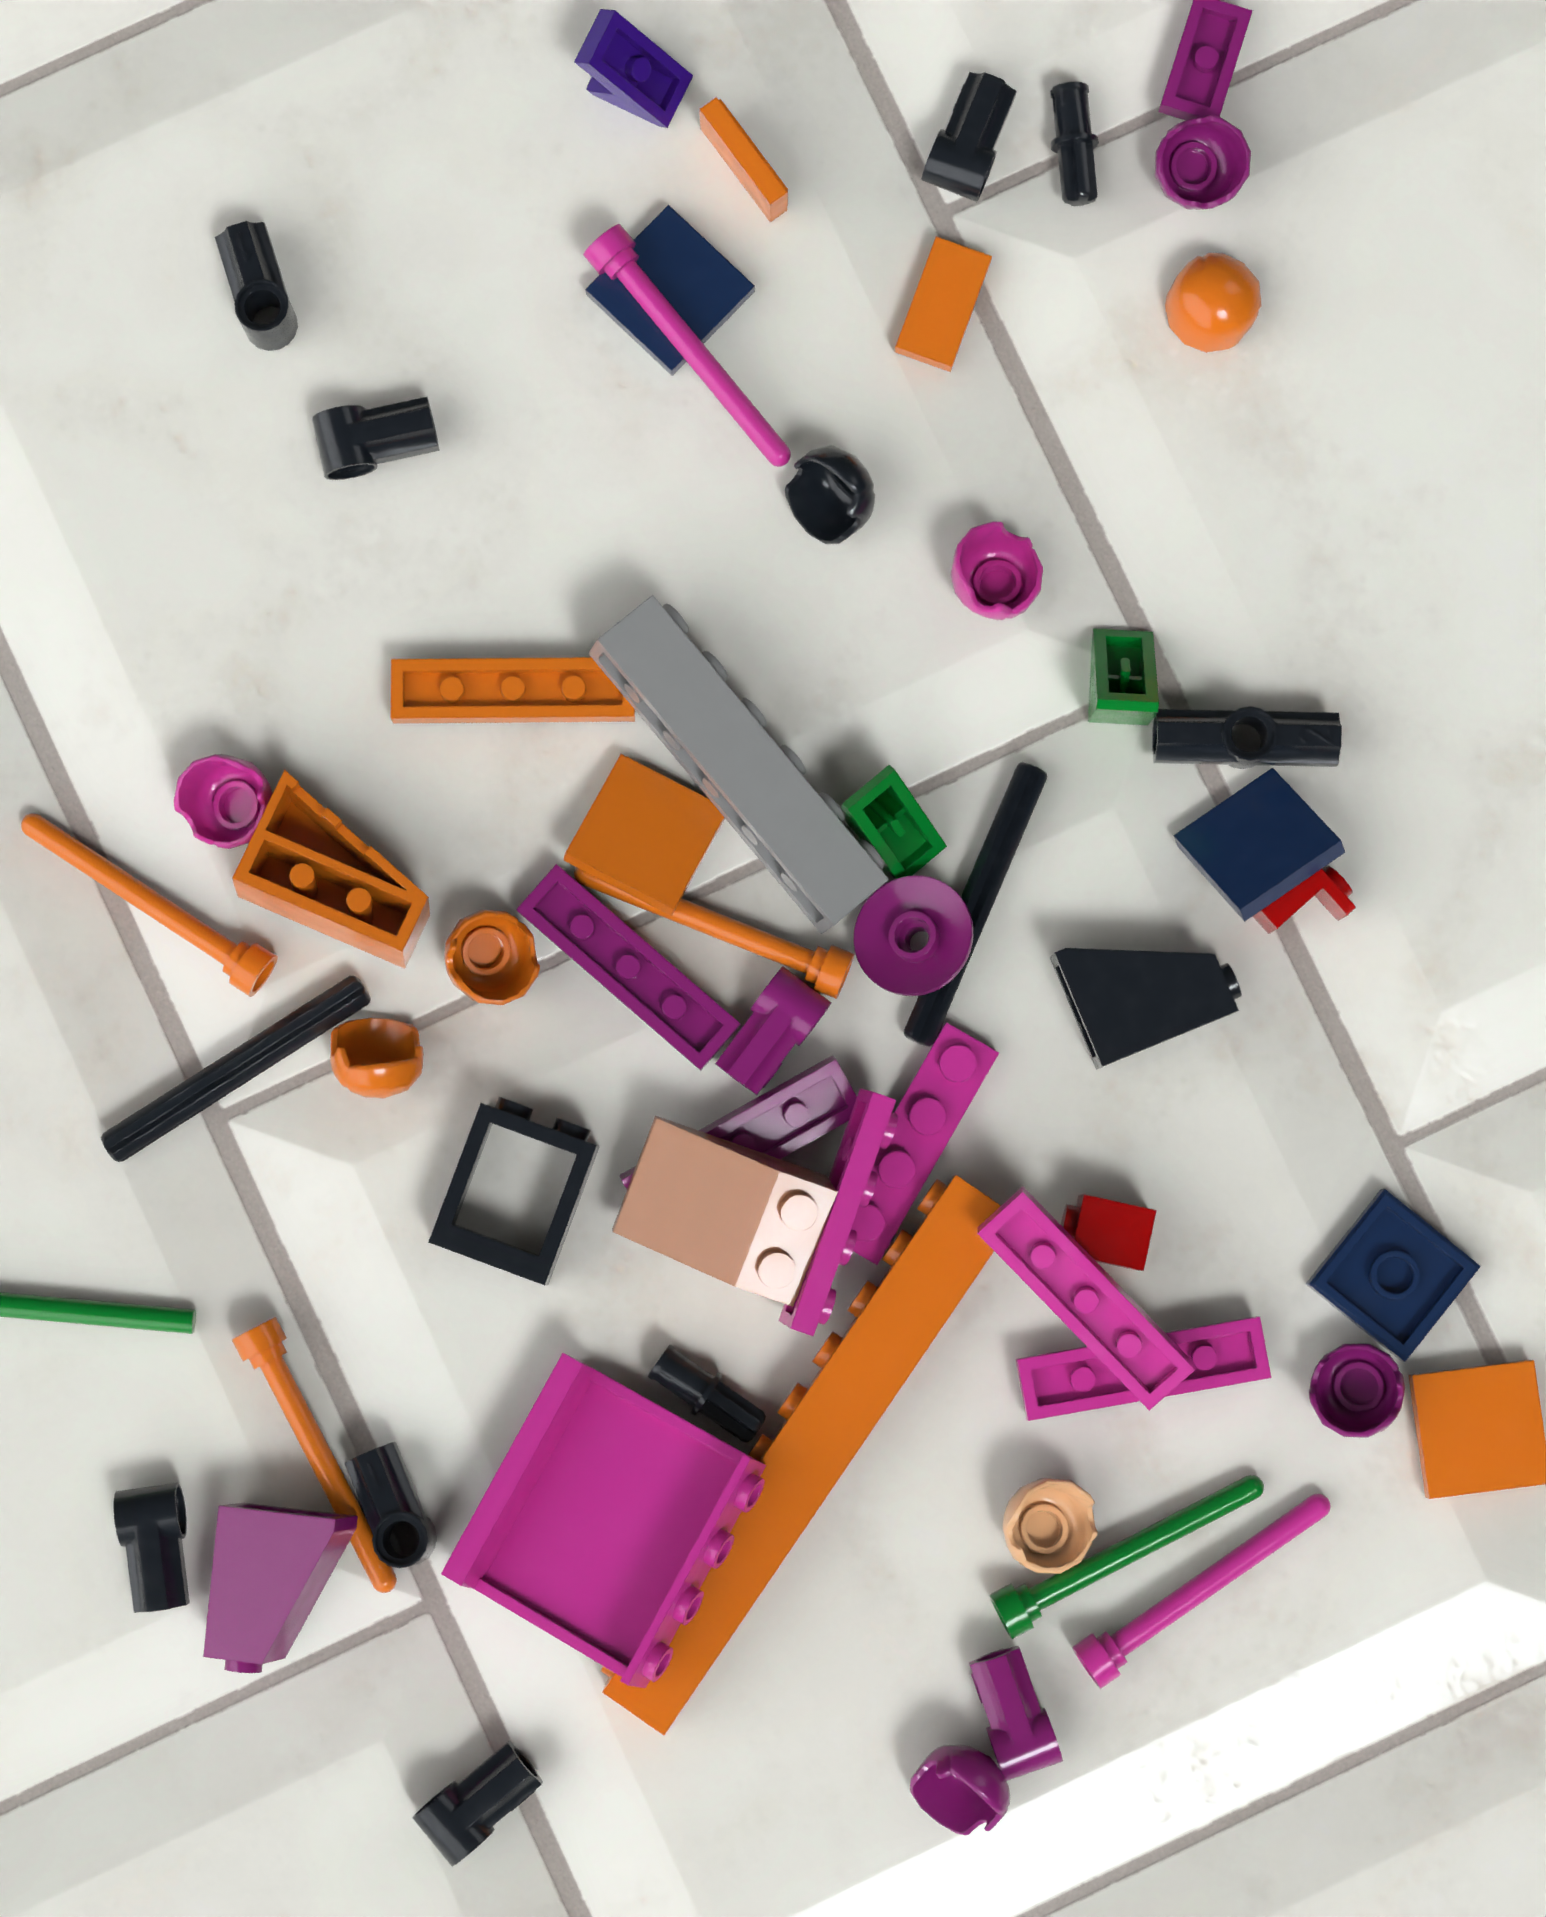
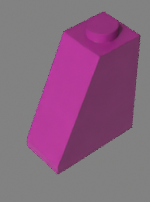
M250 1503L218 1506L203 1657L225 1660L224 1670L238 1673H261L263 1664L285 1659L357 1528L358 1516Z

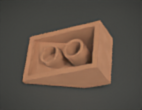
M655 1115L612 1231L734 1287L793 1307L838 1191L827 1175Z

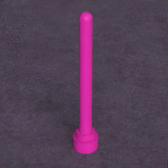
M617 224L604 232L586 249L583 254L599 275L606 273L611 280L618 278L766 459L776 467L786 465L791 457L789 447L636 263L639 258L633 249L636 242L621 224Z
M1322 1494L1310 1496L1111 1636L1105 1631L1096 1638L1092 1633L1072 1647L1074 1653L1096 1685L1101 1689L1119 1677L1121 1674L1118 1669L1127 1663L1126 1655L1327 1516L1331 1508L1329 1499Z

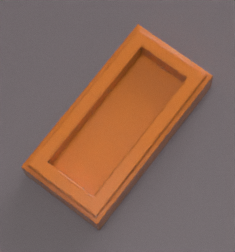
M716 97L700 108V129L767 219L772 222L786 212L788 188L721 99L718 100Z
M936 236L896 343L895 353L951 372L988 272L992 256Z

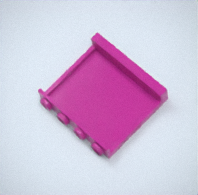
M562 1353L441 1574L460 1586L475 1589L621 1676L620 1681L626 1685L646 1688L650 1680L653 1682L657 1681L668 1667L673 1655V1648L669 1644L680 1624L687 1625L700 1608L704 1592L699 1589L711 1567L717 1569L728 1556L734 1542V1535L730 1534L741 1511L749 1512L759 1499L765 1483L764 1479L760 1476L766 1465L584 1362Z

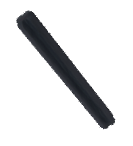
M1020 762L1013 773L961 895V898L968 907L973 922L971 952L964 967L953 980L934 992L918 996L904 1029V1036L913 1042L929 1047L935 1043L1047 780V773L1039 767Z
M354 975L343 979L104 1132L101 1136V1141L107 1153L114 1161H125L367 1006L371 1001L368 991L360 979Z

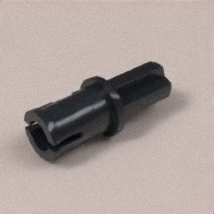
M1066 82L1058 84L1050 90L1056 138L1051 141V150L1054 153H1058L1062 200L1071 206H1083L1093 203L1098 195L1093 149L1098 146L1099 141L1098 137L1092 134L1088 100L1089 86L1083 82Z
M671 1344L648 1375L650 1379L656 1380L693 1406L690 1413L696 1416L698 1411H700L742 1442L748 1443L752 1440L765 1421L766 1415L764 1411L720 1381L723 1377L722 1374L718 1372L715 1377L675 1350V1347Z

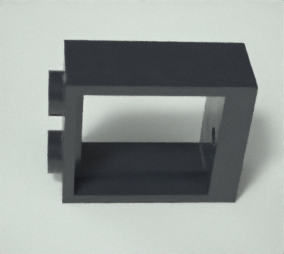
M499 1097L495 1108L480 1103L428 1243L544 1286L549 1285L600 1147L587 1142L591 1132L589 1129L556 1118L552 1129L529 1121L533 1112L532 1108ZM493 1124L576 1154L540 1255L455 1224Z

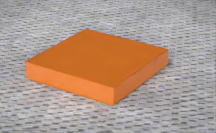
M620 754L566 850L563 861L672 916L725 818L710 799Z
M1534 1360L1408 1375L1425 1498L1434 1499L1546 1484V1440Z

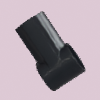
M969 72L954 105L946 130L941 129L935 139L921 180L978 202L997 154L994 148L1017 91L1007 85L1003 79L991 74Z
M244 221L226 227L224 232L215 237L235 302V314L252 344L259 349L267 351L279 350L287 346L294 339L298 323L297 316L286 291L267 226L264 222L252 223ZM268 306L280 308L279 315L274 321L261 325L253 323L254 316L260 309Z
M428 397L367 410L359 405L334 407L319 412L312 418L324 477L329 480H344L363 476L376 470L377 464L440 451Z
M391 1442L345 1462L344 1464L372 1531L373 1548L378 1558L386 1565L395 1568L417 1565L428 1559L436 1546V1529L430 1518L424 1513L397 1443ZM401 1521L409 1522L415 1526L419 1533L418 1548L409 1557L400 1555L391 1545V1532L395 1525Z
M172 1483L116 1491L113 1501L114 1522L118 1541L122 1547H126L134 1613L167 1610L188 1605L190 1600L182 1539L185 1538L187 1531V1517L180 1484Z
M509 1740L460 1783L457 1784L456 1781H453L441 1790L412 1818L453 1867L485 1841L495 1830L493 1826L532 1795L542 1785L543 1781L526 1756Z

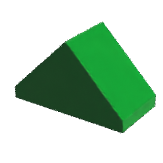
M1093 628L1088 722L1148 726L1158 713L1159 707L1153 632Z
M890 765L886 766L842 803L841 810L845 816L846 823L860 839L867 841L878 852L883 860L884 867L894 879L913 876L947 847L896 770Z

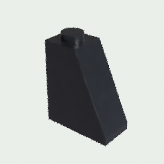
M1065 948L1055 952L1050 957L1096 1070L1239 1011L1235 999L1241 997L1242 994L1237 978L1228 963L1220 966L1215 954Z

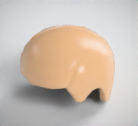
M1040 1478L1020 1487L1008 1501L1003 1516L1005 1541L1013 1559L1033 1572L1061 1574L1081 1563L1092 1545V1541L1098 1535L1092 1509L1095 1502L1092 1496L1071 1480Z

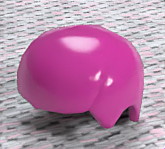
M997 521L972 527L957 544L950 574L954 592L964 606L976 614L994 620L1012 619L1029 608L1041 591L1043 566L1035 549L1032 548L1033 545L1030 538L1019 537L1007 531L1003 523Z
M214 754L193 761L178 777L173 802L175 811L187 820L195 838L209 845L214 844L220 848L232 849L250 842L273 793L264 774L252 762L226 754Z

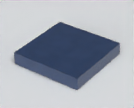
M669 205L634 239L636 245L633 249L639 256L636 263L703 344L755 292V285ZM603 273L585 289L586 295L671 376L686 363V360L618 278L611 280L606 273Z
M1271 768L1173 835L1178 848L1244 922L1345 853L1341 839L1274 768Z
M1380 1189L1306 1282V1285L1396 1358L1406 1362L1481 1266L1386 1189Z

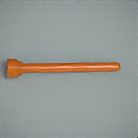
M31 813L23 818L21 828L25 835L223 964V972L230 976L229 983L249 997L254 996L271 975L278 957L258 943L250 946L244 941L237 945L41 815Z
M577 867L574 871L576 881L583 886L805 973V980L815 984L814 990L835 999L838 998L855 955L834 945H831L829 950L818 946L816 951H813L685 899L680 900L673 915L670 916Z
M274 1317L232 1339V1342L242 1361L249 1359L254 1370L258 1367L261 1368L334 1512L358 1516L357 1528L350 1542L373 1587L381 1593L390 1592L396 1585V1575L392 1567L382 1562L374 1552L373 1534L368 1521L282 1357L283 1354L287 1353L282 1343L287 1337L277 1318Z

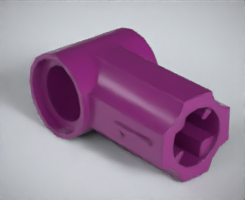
M782 966L750 1010L753 1014L715 1065L755 1095H758L780 1068L783 1060L795 1044L800 1046L832 1002Z
M1014 1646L1000 1649L969 1662L975 1688L990 1724V1727L986 1728L999 1769L1006 1781L1063 1762L1046 1709H1040L1020 1647Z

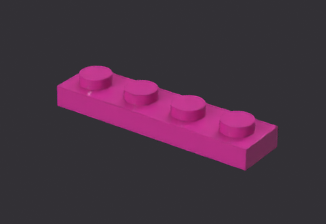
M947 1022L894 1112L898 1115L894 1136L886 1149L879 1148L872 1171L877 1172V1183L873 1196L866 1207L859 1206L851 1228L857 1232L853 1252L875 1265H878L999 1055V1052Z
M861 1088L859 1090L829 1175V1180L838 1191L794 1306L784 1304L778 1320L790 1329L814 1336L818 1323L824 1325L832 1313L836 1300V1290L831 1288L838 1265L845 1266L851 1258L857 1239V1232L851 1229L859 1206L866 1207L869 1204L877 1183V1172L872 1171L879 1148L886 1149L889 1146L897 1127L898 1115L892 1112L896 1103L895 1099Z
M1024 1186L978 1226L977 1234L1149 1411L1195 1371L1194 1362Z
M1259 1316L1165 1332L1195 1364V1371L1167 1396L1271 1378ZM1087 1346L1016 1359L1027 1421L1139 1401Z

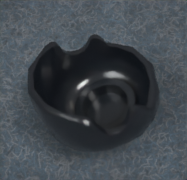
M830 445L809 451L794 464L798 471L794 478L786 485L785 496L795 519L810 536L824 544H840L865 525L872 515L875 504L874 483L868 470L855 455Z

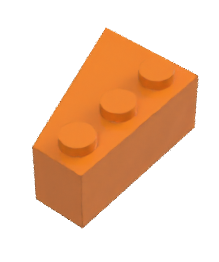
M284 769L232 877L237 896L405 969L430 917L429 897L372 846H367L342 823V820L328 807H323Z

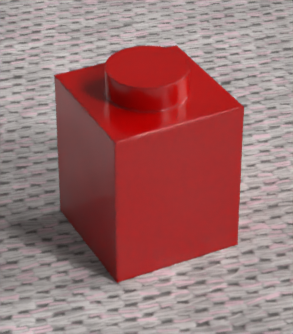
M1082 1194L1078 1195L1076 1206L1066 1204L1061 1226L1096 1262L1144 1271L1157 1210Z

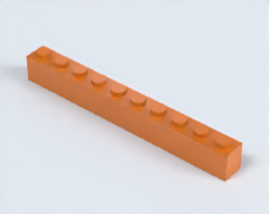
M957 1175L952 1176L947 1185L939 1179L935 1180L916 1208L926 1216L913 1235H910L903 1229L882 1258L884 1262L891 1266L878 1286L867 1280L847 1309L856 1318L846 1333L841 1337L832 1331L812 1360L821 1369L809 1387L806 1388L797 1382L777 1413L786 1419L773 1439L762 1434L748 1453L749 1456L766 1465L760 1476L765 1481L762 1493L749 1512L741 1511L730 1534L734 1535V1542L728 1556L717 1569L711 1567L699 1589L704 1592L700 1608L687 1625L680 1624L669 1644L673 1648V1655L665 1672L657 1681L653 1682L650 1680L646 1688L626 1685L620 1681L621 1676L603 1666L601 1672L610 1678L604 1685L602 1693L656 1731L665 1735L993 1254L994 1250L977 1234V1228L1001 1205Z

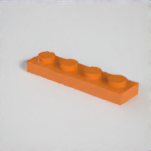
M592 657L391 659V720L393 724L635 722V709Z

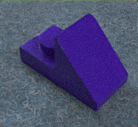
M600 9L574 63L592 76L586 90L593 96L664 128H668L693 78L690 72L616 10Z

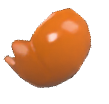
M1207 253L1203 257L1197 256L1187 263L1174 280L1167 293L1165 302L1170 329L1185 345L1206 353L1230 349L1237 345L1254 324L1259 309L1262 306L1259 280L1243 262L1224 253Z
M479 910L460 919L445 943L444 960L448 976L456 988L478 1003L505 1005L523 997L538 977L540 971L533 934L524 923L519 922L515 916L506 911Z
M364 1018L347 1021L335 1027L331 1032V1068L337 1080L342 1086L348 1088L350 1092L365 1098L385 1099L408 1091L422 1074L424 1052L423 1047L420 1046L419 1032L413 1025L394 1019Z

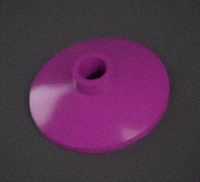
M927 876L901 877L880 887L863 905L854 927V950L864 973L882 989L902 996L925 995L948 984L964 967L973 944V922L964 900L944 882ZM921 931L927 932L928 942L926 946L920 950H912L910 941L913 935Z

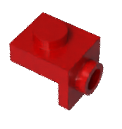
M1327 866L1324 870H1319L1252 917L1270 934L1286 922L1313 896L1338 921L1349 915L1356 906L1348 898L1353 893L1350 885L1334 868Z

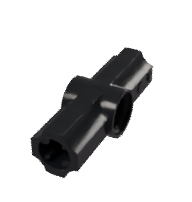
M1252 706L1239 708L1236 711L1158 709L1152 728L1153 763L1229 765L1238 769L1252 768L1255 765L1337 767L1341 750L1342 725L1340 724L1339 713L1264 711L1261 708ZM1247 724L1255 728L1261 740L1259 750L1249 753L1237 748L1231 736L1233 726Z

